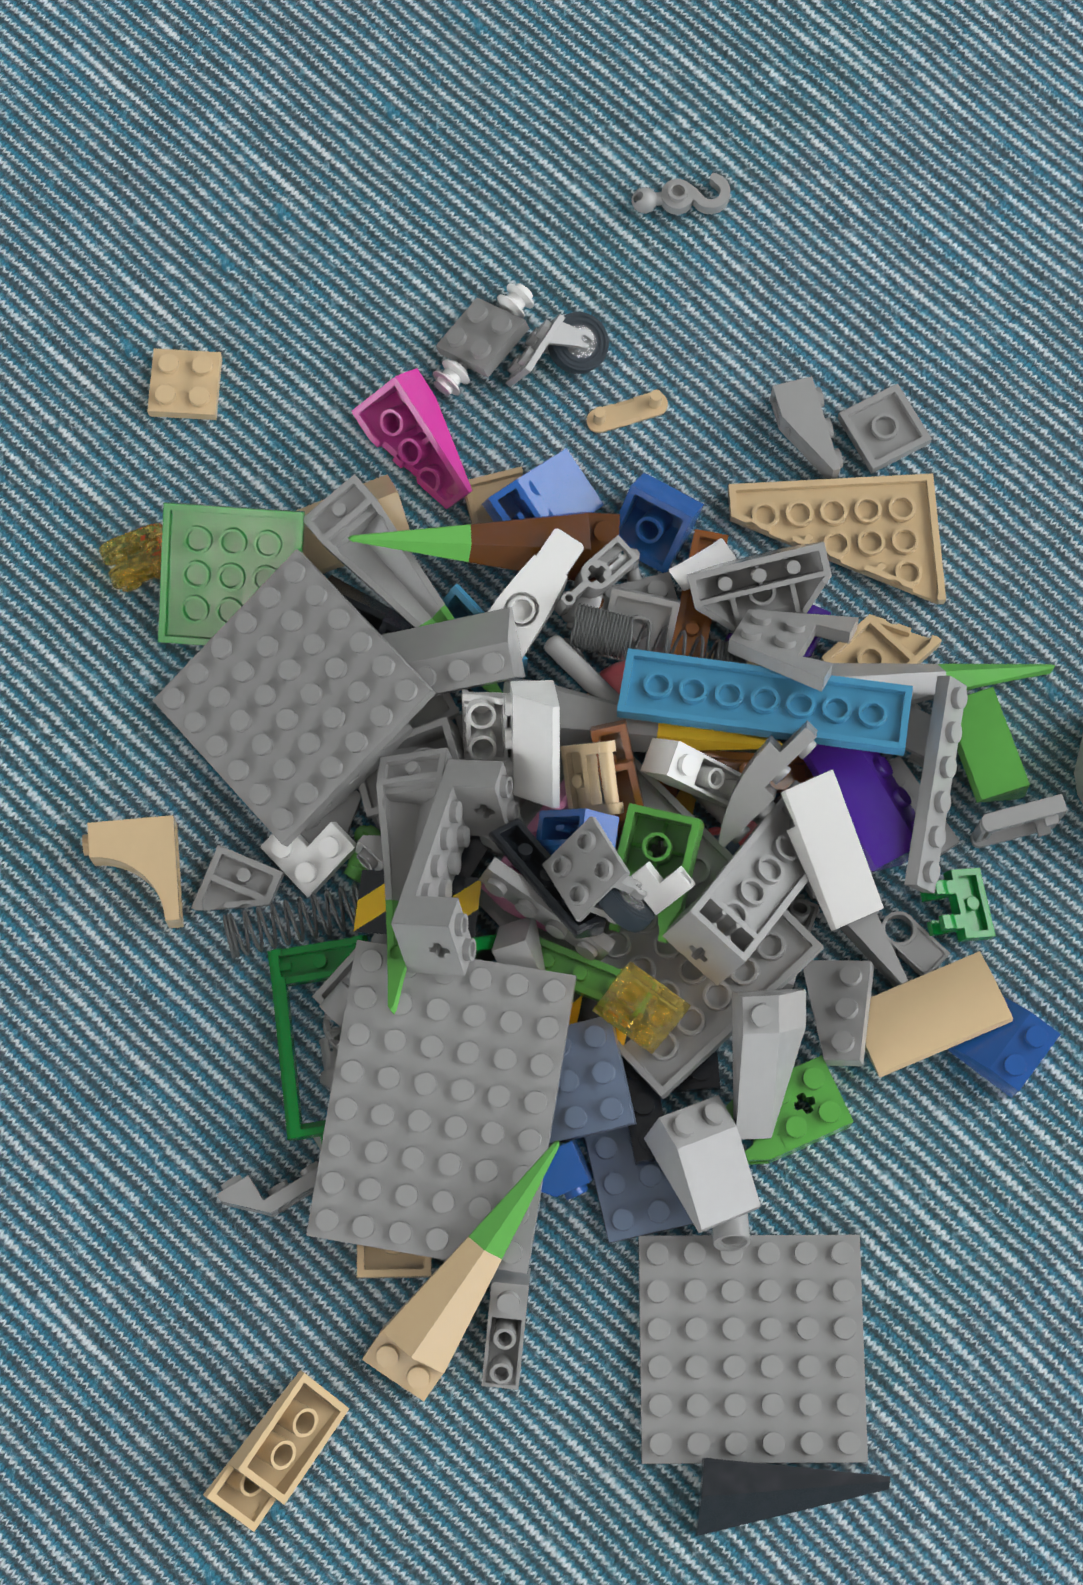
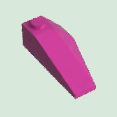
M418 368L395 376L351 411L368 439L376 447L382 446L394 457L392 461L400 468L405 467L417 478V483L445 509L452 507L473 491L437 399Z

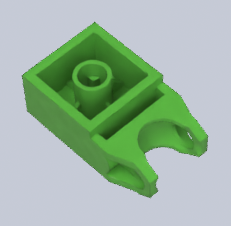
M629 803L617 853L628 868L629 876L650 861L663 879L680 866L692 878L705 824L699 818ZM658 841H663L667 851L664 855L661 854V857L656 858V855L650 851L652 845L658 846ZM689 890L658 914V941L668 944L663 934L680 913L684 911ZM610 923L609 930L620 932L621 926Z
M822 1055L793 1068L772 1138L753 1139V1145L745 1151L748 1165L769 1164L844 1131L853 1124L854 1121ZM732 1099L725 1107L733 1119ZM798 1099H802L804 1102L807 1101L810 1104L809 1114H806L803 1109L798 1111L795 1109Z

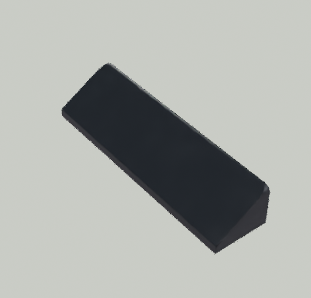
M519 818L489 833L490 839L576 939L598 936L603 933L606 919L602 916L590 912L581 922L575 920L542 865L551 855Z

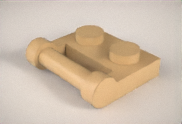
M615 740L560 746L568 809L587 808L610 815L624 813L623 802H619L613 752L616 751ZM596 754L599 755V763H600L602 786H603L604 801H605L604 804H603V802H602V793H601L600 779H599V772H598V760H597Z

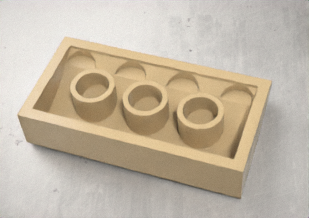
M981 952L969 955L871 997L865 1051L879 1078L1013 1022V1017Z

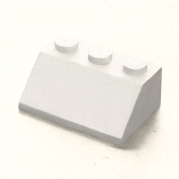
M554 680L510 681V694H504V715L511 716V727L504 728L505 749H511V761H504L507 776L512 777L513 795L550 808H560V706Z

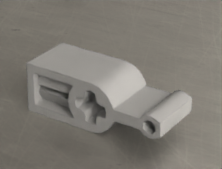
M617 535L584 564L575 577V589L565 592L554 610L559 616L568 613L574 602L580 597L591 599L601 596L633 568L639 557ZM593 577H595V578L597 579V580H595L594 582H590V581L588 580V579H591V578H593Z

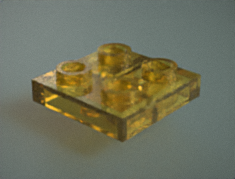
M630 961L620 971L592 1011L653 1054L684 1017L691 1005Z

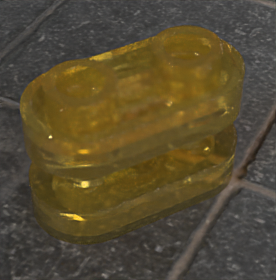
M154 523L110 539L100 546L99 553L103 563L109 566L116 565L108 573L115 589L130 592L139 588L143 582L153 578L160 579L162 524Z

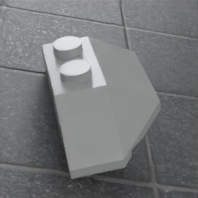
M824 541L777 549L720 563L687 574L695 609L733 632L749 609L807 614L824 586L832 577Z

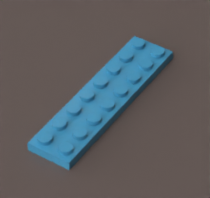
M628 648L617 706V717L767 738L772 735L775 739L787 740L808 720L818 730L814 741L819 745L904 756L913 686L831 675L821 692L758 665Z

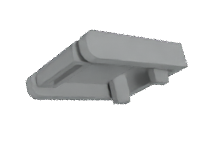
M1059 794L985 814L970 836L972 845L975 848H983L1037 833L1038 837L1051 834V829L1055 828L1068 811L1063 795Z

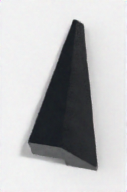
M702 1458L696 1534L703 1535L888 1490L890 1476Z

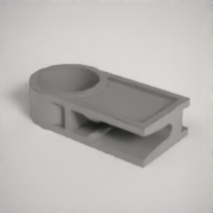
M901 911L891 912L882 922L884 929L889 920L896 918L902 919L909 925L911 930L910 939L905 942H895L890 938L889 940L895 953L919 976L936 970L950 955V952L930 936L911 915Z

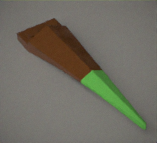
M577 512L476 524L351 535L348 539L352 542L520 571L534 555L536 556L553 530L560 529L582 543L584 547L583 552L566 575L568 580L574 581L584 564L619 535L620 514ZM593 577V578L588 579V580H589L590 582H594V581L597 580V579H596L595 577Z

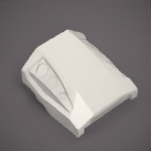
M462 689L464 760L511 761V749H505L504 728L511 727V716L504 715V694L510 693L469 692L466 689Z

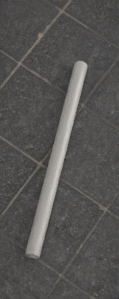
M554 635L547 640L544 647L545 651L589 695L618 703L620 694L561 636ZM692 795L722 825L726 808Z

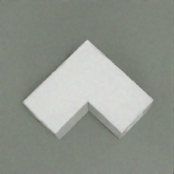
M650 861L630 876L642 884L639 889L647 892L644 901L656 915L696 884L682 866L663 879Z

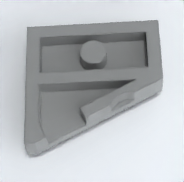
M218 845L191 909L208 911L270 906L274 901L285 873Z

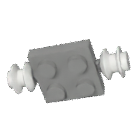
M509 283L507 285L509 294L507 296L500 294L497 297L500 308L480 298H476L438 342L436 348L440 355L451 359L442 361L445 369L443 372H433V377L435 378L434 385L440 392L447 396L450 394L459 395L460 389L458 385L470 382L466 371L468 368L488 378L530 329L526 320L523 319L525 314L522 310L524 307L529 309L534 307V302L531 299L533 295L527 287L520 283L517 285Z

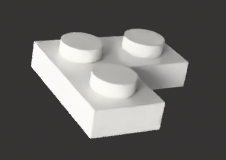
M330 822L311 844L300 834L287 847L282 845L272 834L261 845V849L308 898L311 897L312 893L316 894L356 850L357 843L337 822Z

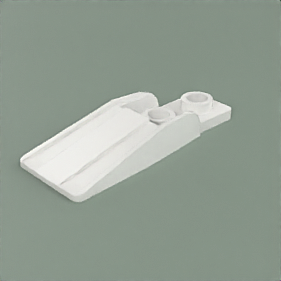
M560 529L553 530L539 553L527 562L488 610L490 612L512 607L522 659L553 613L568 580L566 575L584 550L582 543Z

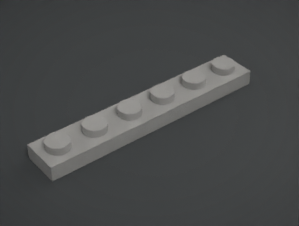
M937 676L904 883L922 893H935L936 882L940 877L939 862L941 849L946 840L945 824L947 812L951 807L950 792L952 779L957 770L956 754L958 743L962 737V715L968 700L967 686L952 676Z

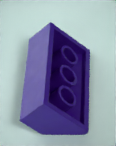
M817 744L803 760L814 777L833 769L871 872L900 866L907 862L916 813L910 805L912 801L909 794L898 785L893 777V769L890 763L884 757H881L878 752Z

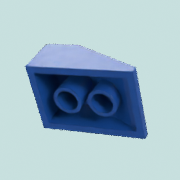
M1004 997L1013 1017V1022L947 1050L1012 1098L1020 1091L1061 1034L1029 1010Z

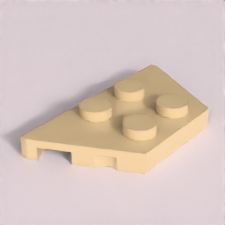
M869 614L858 624L857 630L849 644L838 642L822 656L821 661L830 663L921 664L940 646L942 640L934 635L930 639L912 633V628L901 624H891L886 619Z

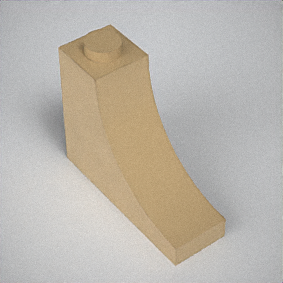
M174 816L87 823L88 834L82 835L84 856L89 855L94 866L121 868L145 880L155 890L161 900L168 927H184L178 824Z

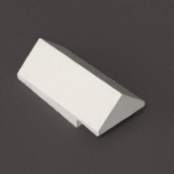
M833 769L781 792L795 824V827L787 830V833L831 931L884 909Z

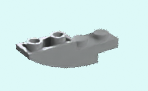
M808 720L782 745L771 735L744 768L729 798L721 825L719 844L723 848L730 841L737 844L750 831L747 825L756 816L763 819L775 807L776 804L773 800L777 790L770 782L773 781L775 784H778L790 772L791 768L788 765L797 756L801 759L805 758L817 745L814 739L817 737L818 730Z

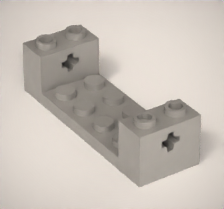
M448 759L391 922L408 973L465 976L469 962L475 958L476 941L470 936L468 916L463 913L459 899L452 897V883L455 874L458 875L460 873L461 856L464 847L467 848L469 846L470 835L488 836L491 831L520 817V805L518 801L514 800L512 793V777L507 776L503 761Z
M795 780L787 789H790L800 783L797 780ZM781 794L773 800L776 804L775 807L763 819L758 818L755 821L757 824L756 828L705 891L680 913L663 934V937L716 986L748 960L809 881L787 833V830L795 827V824Z

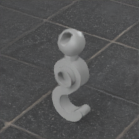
M712 173L709 184L718 191L719 196L714 199H707L689 182L683 179H673L664 184L661 192H654L649 187L638 188L634 192L631 202L636 211L644 214L652 212L656 206L660 205L667 212L674 215L686 213L691 209L692 205L704 214H716L726 208L730 198V186L723 176Z

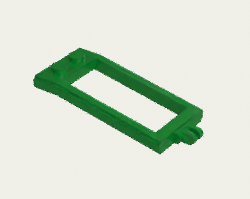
M367 935L267 951L273 992L287 1140L289 1141L320 1137L322 1144L326 1120L304 1124L302 1122L289 987L326 981L356 948L357 940L368 941Z

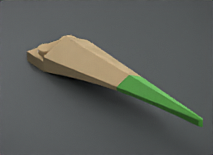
M559 1140L554 1141L460 1246L383 1326L362 1358L364 1362L423 1402L425 1401L436 1383L445 1373L559 1148Z

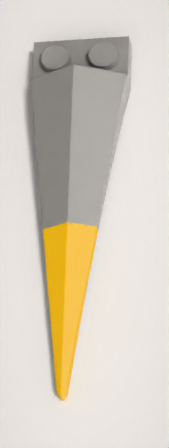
M514 679L504 681L503 693H510V681L536 680ZM555 685L560 706V746L592 743L591 726L626 719L633 752H647L652 738L681 741L698 751L759 749L768 739L745 734L617 717V702Z

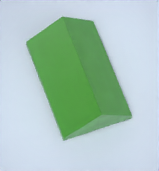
M994 687L967 695L968 700L963 709L961 722L962 737L958 743L957 751L976 802L1015 800L1025 797L1030 783Z

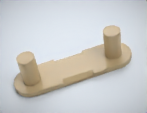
M653 390L650 393L616 404L596 407L587 416V426L595 433H604L654 418L666 412L668 400L660 390Z

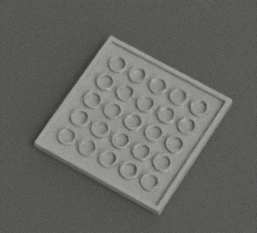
M296 549L153 699V702L278 841L288 847L426 705L436 692L301 551Z
M713 1235L638 1236L642 1464H702V1458L753 1463H868L860 1235H750V1245L737 1251H722L715 1248Z

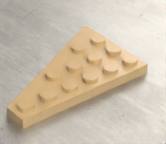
M933 473L728 484L731 522L791 546L824 541L828 561L935 604L945 603L946 592Z

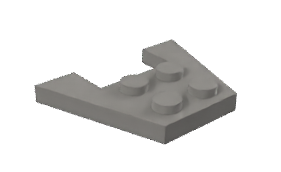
M749 609L729 639L728 652L822 692L831 677L833 663L803 656L815 636L849 644L857 630L859 617Z

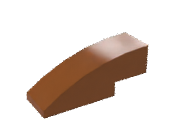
M626 719L591 726L590 728L592 743L615 740L616 751L613 752L617 788L619 802H623L624 813L614 814V816L619 817L618 837L622 835L629 803L644 806ZM596 754L597 760H598V772H599V777H600L601 786H602V778H601V770H600V763H599V755Z

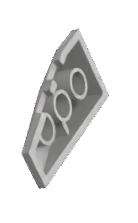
M805 989L732 991L733 1120L737 1125L741 1140L772 1138L806 1028Z

